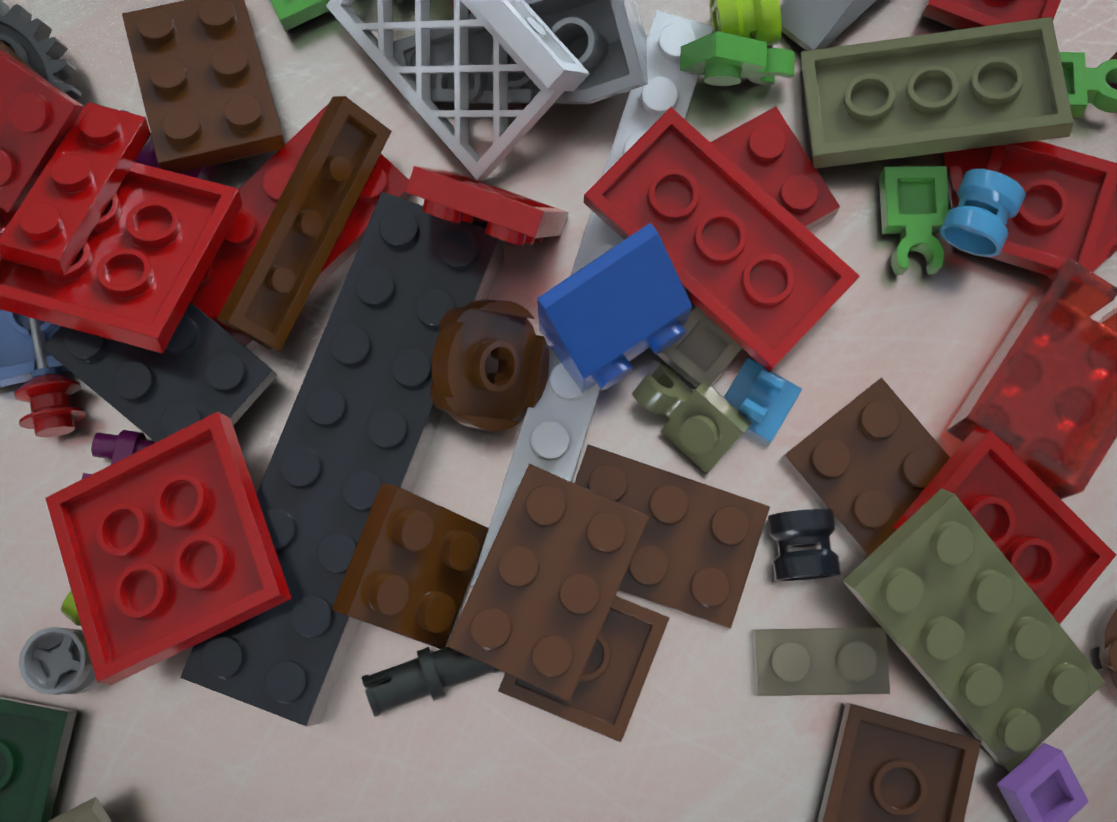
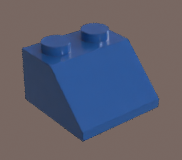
M651 223L537 298L539 332L545 337L546 342L582 393L595 384L601 390H605L619 382L633 370V366L629 361L648 348H651L654 354H659L676 343L686 334V330L682 325L687 323L692 309V304L660 235Z

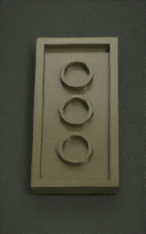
M1052 17L801 52V68L814 169L1070 137L1074 122Z
M941 488L843 580L850 591L975 738L982 740L981 745L992 758L1008 772H1011L1105 683L1104 679L958 497Z

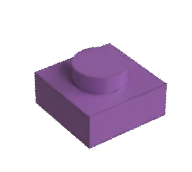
M1042 743L997 784L1017 822H1068L1089 802L1063 751L1045 743Z

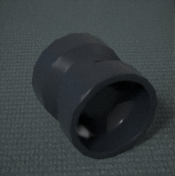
M832 509L796 510L768 516L770 536L777 541L779 553L773 561L775 581L811 580L841 575L839 556L831 550L830 535L835 530ZM821 545V549L801 550L792 552L788 551V549L790 548H804Z

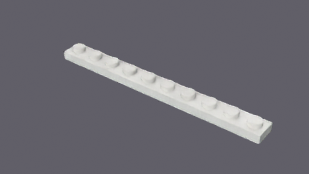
M656 10L646 40L648 85L630 90L603 175L670 107L686 120L699 74L680 71L681 46L712 33L714 26ZM592 210L571 275L624 241ZM549 345V374L545 390L534 408L528 407L471 582L472 586H474L528 465H534L572 482L601 389L595 384L582 393Z

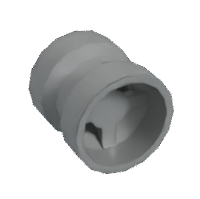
M58 627L39 630L26 641L21 650L19 659L21 676L30 688L40 694H79L90 690L98 684L82 630ZM71 650H73V651L75 652V654H76V656H77V660H75L74 654L72 653Z

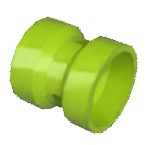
M710 0V24L714 26L713 32L719 31L767 42V46L780 43L782 18L779 0Z

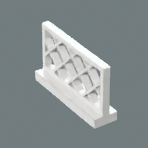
M329 0L326 4L330 12L476 180H486L564 91L574 92L590 74L524 0H454V20L430 21V0H415V21L393 22L392 0H377L378 23H363L350 8L355 0ZM468 9L477 19H468ZM468 28H486L493 36V65H469ZM430 29H454V65L431 66ZM415 30L416 66H401L393 57V31ZM371 31H378V39ZM508 54L517 64H508ZM508 72H525L540 89L539 93L524 110H508ZM454 73V110H439L431 101V74ZM469 73H493V110H469ZM409 74H416V82ZM448 117H454V126L449 122ZM469 117H493V145L482 157L469 144ZM508 117H517L508 127Z

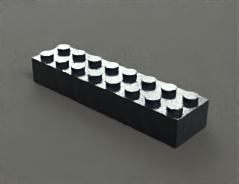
M383 191L380 194L256 494L292 599L194 645L180 677L304 726L321 724L361 620L332 610V607L381 482L398 486L412 493L443 414V411L433 404L430 396V388L433 382L432 356L440 333L439 325L441 318L451 308H462L472 301L488 299L504 259L502 240L484 233L486 228L465 221H461L459 224L435 217L421 211L422 205Z

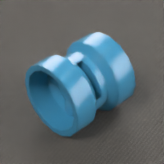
M972 169L965 173L957 191L960 200L958 206L948 211L939 232L949 244L962 251L982 257H994L1000 254L1009 235L1005 226L1008 219L1018 214L1026 194L1024 188L1018 182L1006 175L986 169Z

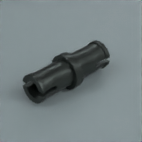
M427 647L416 651L418 658L371 675L362 676V682L366 688L365 693L374 716L377 717L383 712L431 695L433 701L446 697L444 690L492 672L497 673L500 670L450 647L432 653L430 648Z

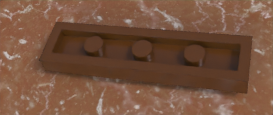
M333 96L217 318L218 321L270 350L281 351L392 132L346 96Z

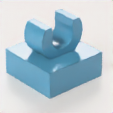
M747 357L724 398L753 423L745 434L769 446L802 388L772 371H767L762 365Z

